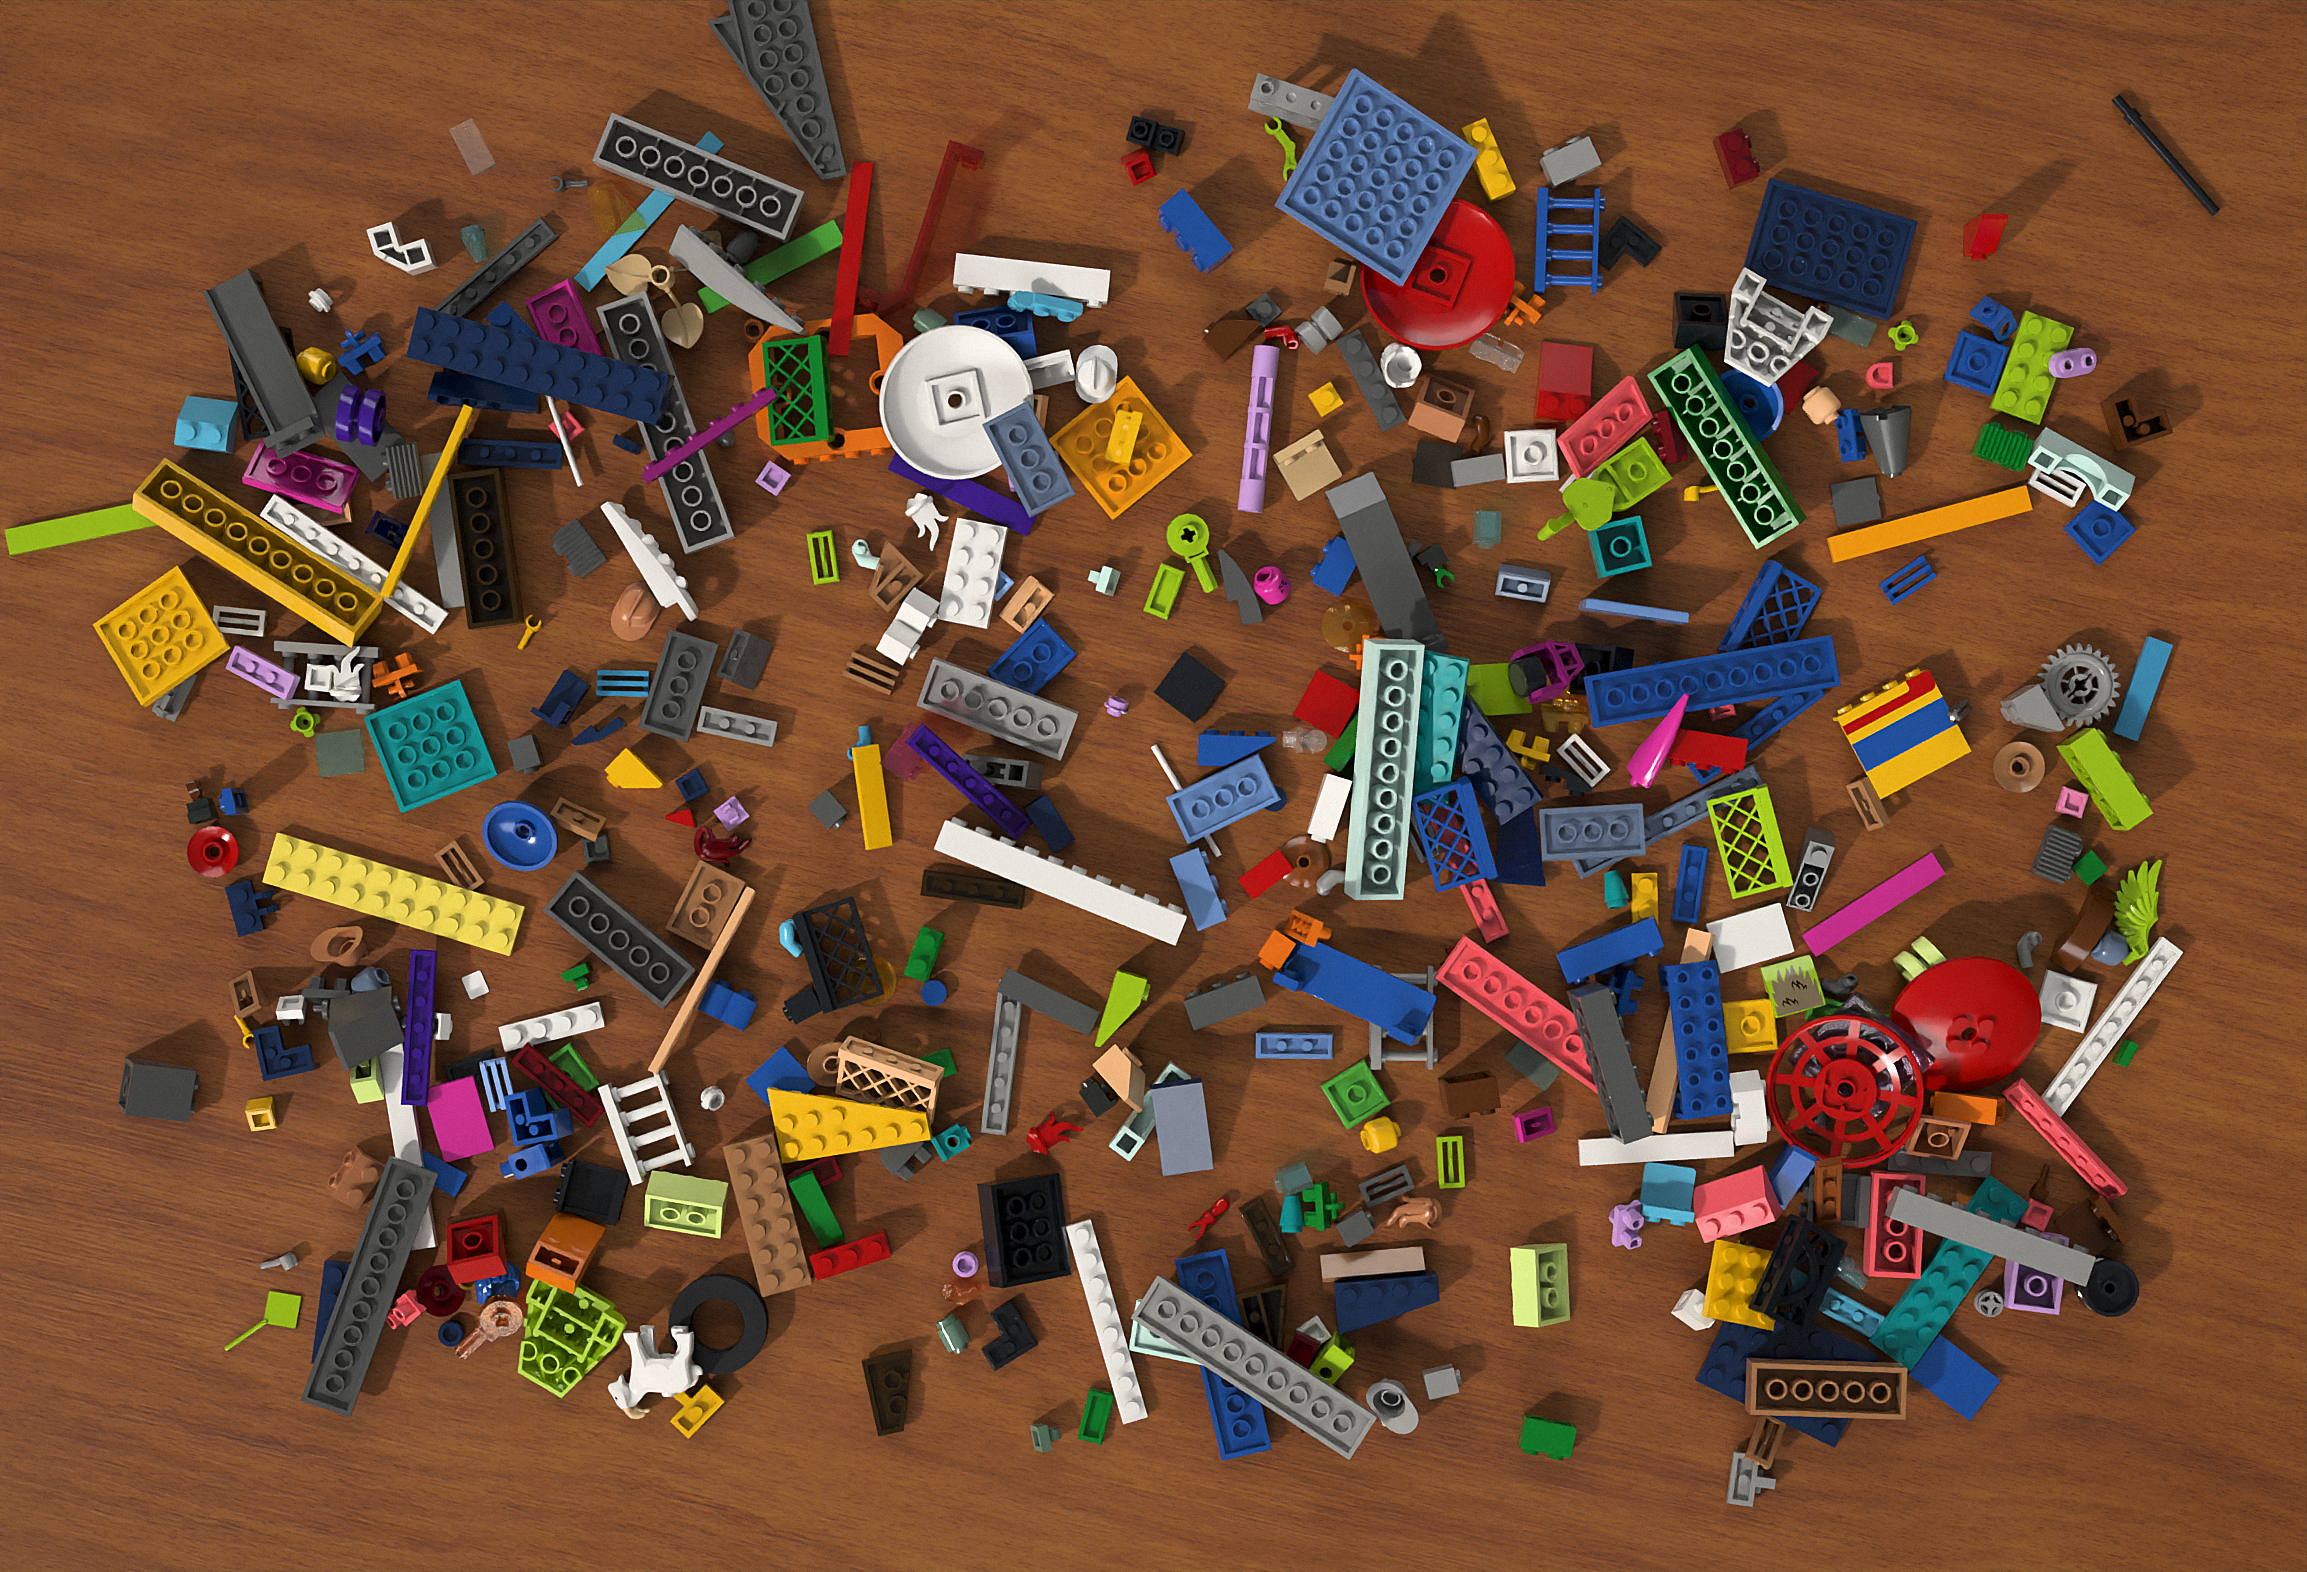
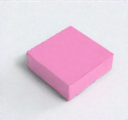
M2062 786L2055 811L2081 819L2089 794Z

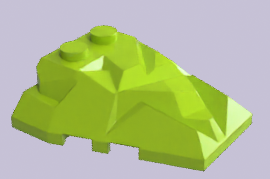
M534 1279L526 1297L528 1312L523 1323L526 1329L525 1338L521 1341L518 1373L562 1398L618 1344L627 1322L623 1315L617 1312L615 1303L579 1283L573 1295Z

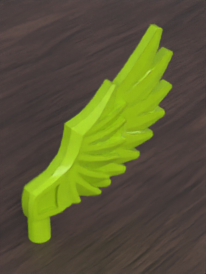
M2159 859L2151 866L2149 871L2148 862L2143 861L2136 878L2134 871L2129 870L2127 883L2125 880H2120L2121 891L2115 892L2117 893L2116 896L2119 903L2116 901L2113 903L2117 909L2113 914L2117 919L2114 924L2118 926L2117 930L2125 936L2128 948L2130 949L2126 959L2122 961L2125 966L2143 958L2149 952V930L2158 920L2157 901L2159 892H2156L2155 888L2162 861Z

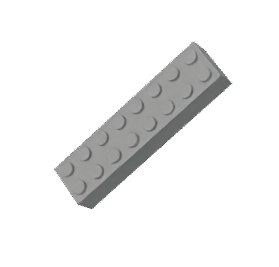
M611 113L592 160L598 167L785 244L789 242L807 198L804 191L615 113Z

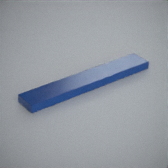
M1823 689L1779 696L1727 736L1748 739L1747 754L1823 698L1826 693ZM1694 763L1686 765L1701 786L1721 773V768L1711 766V771L1695 769L1696 764Z

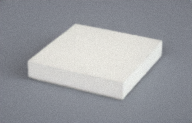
M1556 428L1504 432L1507 483L1559 480Z
M2046 970L2038 997L2041 1005V1021L2084 1034L2098 984Z

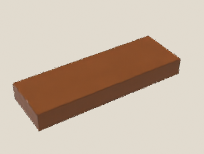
M1840 1156L1815 1161L1813 1221L1817 1226L1841 1222L1843 1162Z

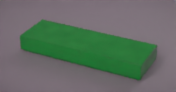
M813 1170L790 1179L789 1184L821 1248L845 1238V1234Z

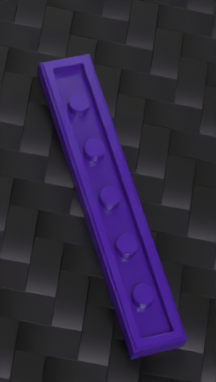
M897 452L888 467V470L1025 536H1028L1037 517L1035 515L1030 518L1023 505L969 479H943L925 474L908 464Z
M922 723L905 742L1015 841L1033 822L925 724Z
M411 949L401 1105L428 1106L438 962L437 950Z

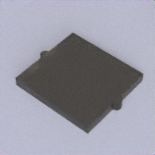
M1418 440L1416 456L1412 460L1414 468L1411 482L1456 490L1450 462L1461 460L1463 448Z

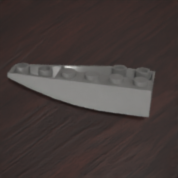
M681 224L669 253L705 285L732 304L759 319L803 336L809 333L803 328L806 323L796 314L789 316L784 311L787 306L776 297L771 300L765 294L767 289L757 280L753 283L748 280L746 276L749 273L737 263L735 266H732L727 261L730 257L712 242L708 245L711 240L693 225L687 228Z

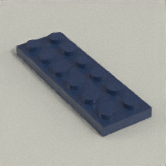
M1466 689L1455 763L1463 774L1467 775L1473 788L1502 826L1540 801L1544 795Z

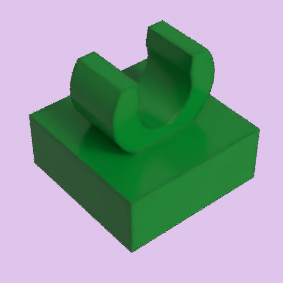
M589 962L561 974L565 983L574 980L577 990L581 991L590 987L585 974L593 970Z

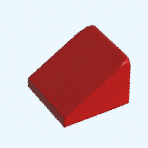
M1140 148L1121 158L1133 186L1157 175L1144 148Z
M691 808L666 814L665 816L668 821L697 828L694 811Z

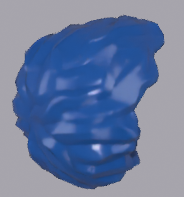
M507 1261V1274L476 1280L477 1303L485 1304V1301L503 1298L516 1299L521 1286V1272L517 1266Z

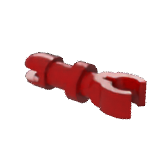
M1226 1198L1218 1199L1208 1212L1205 1211L1202 1214L1203 1217L1198 1222H1194L1189 1226L1188 1232H1191L1193 1227L1202 1225L1200 1234L1195 1236V1239L1201 1238L1205 1233V1229L1210 1224L1213 1225L1216 1222L1215 1219L1228 1209L1229 1201Z

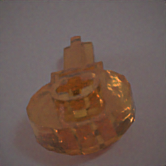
M503 1294L487 1299L485 1304H482L480 1307L479 1317L474 1321L475 1329L455 1347L454 1352L460 1359H465L486 1339L493 1342L497 1337L508 1336L516 1332L523 1321V1310L519 1301L510 1295Z

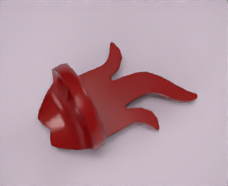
M1051 1111L1048 1121L1037 1127L1030 1128L1026 1142L1031 1145V1151L1048 1155L1050 1153L1049 1149L1058 1142L1066 1141L1070 1143V1139L1067 1136H1057L1059 1133L1066 1129L1078 1132L1084 1129L1068 1122H1060L1052 1126L1055 1115Z

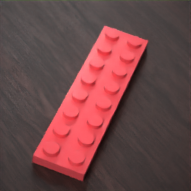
M1463 935L1434 978L1598 1094L1574 1014Z

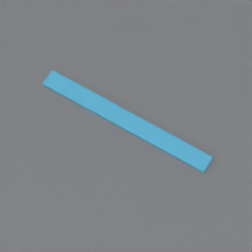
M708 131L694 147L715 155L723 147L724 143ZM654 190L574 279L590 292L606 275L605 267L618 261L675 198Z

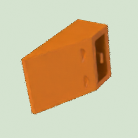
M557 1211L537 1241L527 1261L526 1275L574 1295L606 1227L567 1211Z

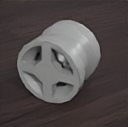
M1990 1289L1978 1291L1973 1299L1976 1310L1987 1317L1999 1315L2004 1307L2002 1297Z

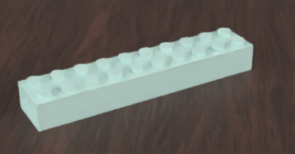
M1364 639L1344 893L1354 900H1403L1425 647L1424 644L1413 639Z

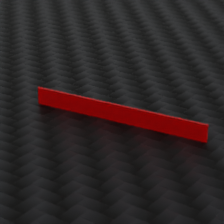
M853 161L827 351L829 355L848 357L874 163Z

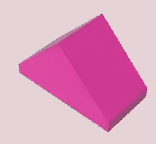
M1551 1107L1511 1114L1515 1137L1520 1143L1555 1132Z

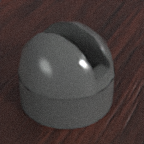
M730 430L715 441L723 447L732 446L736 441L734 430Z

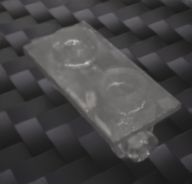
M1489 333L1473 342L1468 352L1481 360H1487L1498 365L1502 370L1513 373L1518 369L1525 354L1521 351L1520 347L1504 341L1502 348L1497 347L1500 338Z

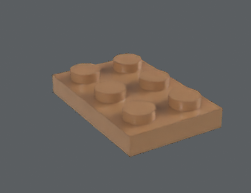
M700 859L665 929L712 951L747 882Z

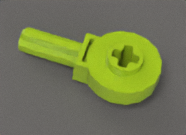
M1187 513L1178 515L1171 520L1167 527V543L1172 551L1184 556L1186 563H1192L1204 592H1211L1218 588V584L1205 557L1209 554L1206 548L1209 540L1208 526L1203 519L1196 515ZM1185 528L1188 531L1194 532L1191 535L1190 542L1187 539H1181V536L1184 534L1183 529Z

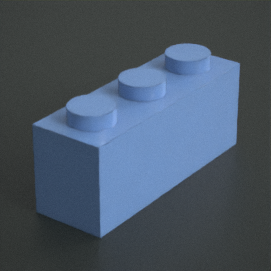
M1197 847L1169 858L1197 930L1200 931L1227 920L1225 914L1229 913L1224 898L1219 900L1215 890L1220 888L1215 875L1209 876L1206 869L1210 862L1205 850L1200 852Z

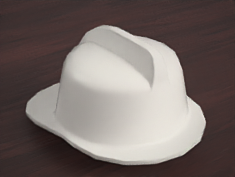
M1090 346L1079 355L1075 385L1079 396L1086 402L1102 403L1109 399L1115 391L1118 362L1115 353L1107 346Z

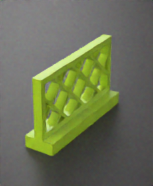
M1766 783L1756 785V787L1706 800L1732 899L1782 886L1785 888L1794 885ZM1753 794L1755 805L1750 813L1737 806L1742 797ZM1736 799L1734 804L1729 802L1730 800ZM1724 802L1732 808L1724 820L1715 815L1713 805ZM1735 809L1748 816L1741 828L1728 822ZM1756 809H1757L1759 818L1753 815L1754 812L1756 811ZM1751 818L1761 823L1762 829L1757 837L1744 831ZM1717 820L1722 822L1720 828L1718 827ZM1725 825L1738 831L1732 844L1721 838V832ZM1741 834L1754 840L1747 853L1735 847ZM1762 834H1764L1765 842L1760 840ZM1757 843L1768 849V854L1763 862L1751 856ZM1724 845H1726V846L1729 847V849L1727 850L1726 853H1725ZM1732 849L1745 856L1738 868L1729 864L1727 860ZM1748 858L1761 865L1754 877L1741 871ZM1769 858L1771 860L1772 867L1766 864ZM1765 867L1774 872L1776 882L1764 884L1757 880ZM1730 869L1736 871L1733 877ZM1739 874L1752 880L1747 889L1736 892L1734 881ZM1754 883H1757V884L1760 885V886L1753 887Z

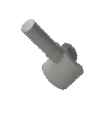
M288 1253L278 1259L260 1263V1268L266 1269L282 1264L286 1271L297 1265L298 1261L293 1253Z

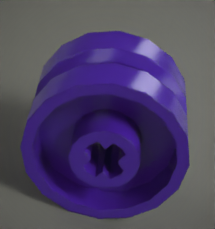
M347 384L341 393L337 408L335 424L337 440L353 443L358 438L360 444L376 447L381 439L387 409L386 393L382 390L369 389L364 395L361 387Z

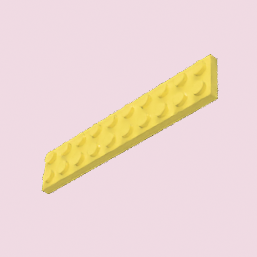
M283 833L276 834L262 881L263 883L507 956L512 955L526 906L467 890L450 883Z

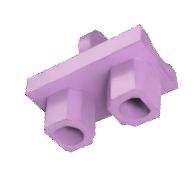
M1634 1200L1629 1205L1619 1204L1609 1212V1220L1613 1223L1612 1244L1615 1247L1625 1245L1627 1249L1631 1250L1641 1246L1642 1238L1639 1236L1638 1231L1644 1224V1217L1640 1214L1641 1203L1638 1200Z

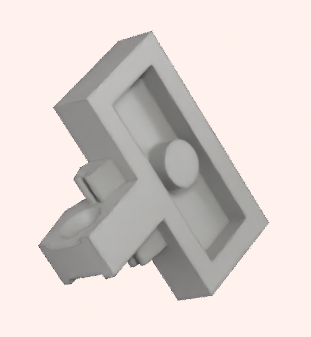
M1733 1451L1726 1502L1753 1507L1754 1494L1760 1493L1761 1488L1775 1490L1776 1479L1774 1476L1763 1475V1469L1758 1468L1759 1465L1754 1464L1751 1460H1745L1746 1452Z

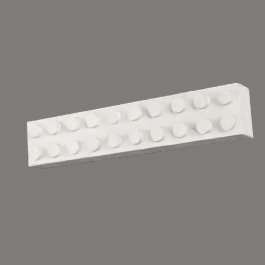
M953 817L951 821L945 820L934 847L935 850L1176 946L1187 918L1183 914V908L1171 903L1168 904V907L1158 904L1160 901L1158 898L1146 893L1144 897L1135 895L1136 889L1121 884L1120 888L1110 885L1111 879L1097 874L1096 879L1086 875L1088 870L1073 865L1072 869L1062 865L1064 861L1049 855L1048 859L1038 856L1040 851L1029 846H1025L1024 850L1015 847L1016 841L1001 836L1000 840L990 837L992 832L984 828L976 827V830L967 827L968 822Z

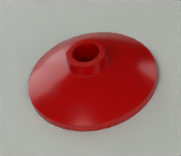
M209 826L200 829L191 837L187 846V858L191 867L198 874L209 878L222 877L236 866L239 859V845L236 838L228 830L222 827ZM214 847H217L220 851L217 857L212 855Z

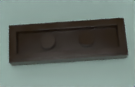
M1262 1197L1238 1208L1273 1278L1296 1267Z

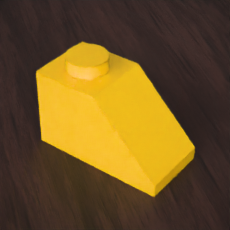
M625 748L605 769L609 774L606 777L607 780L616 788L619 786L622 788H663L666 785L630 748Z

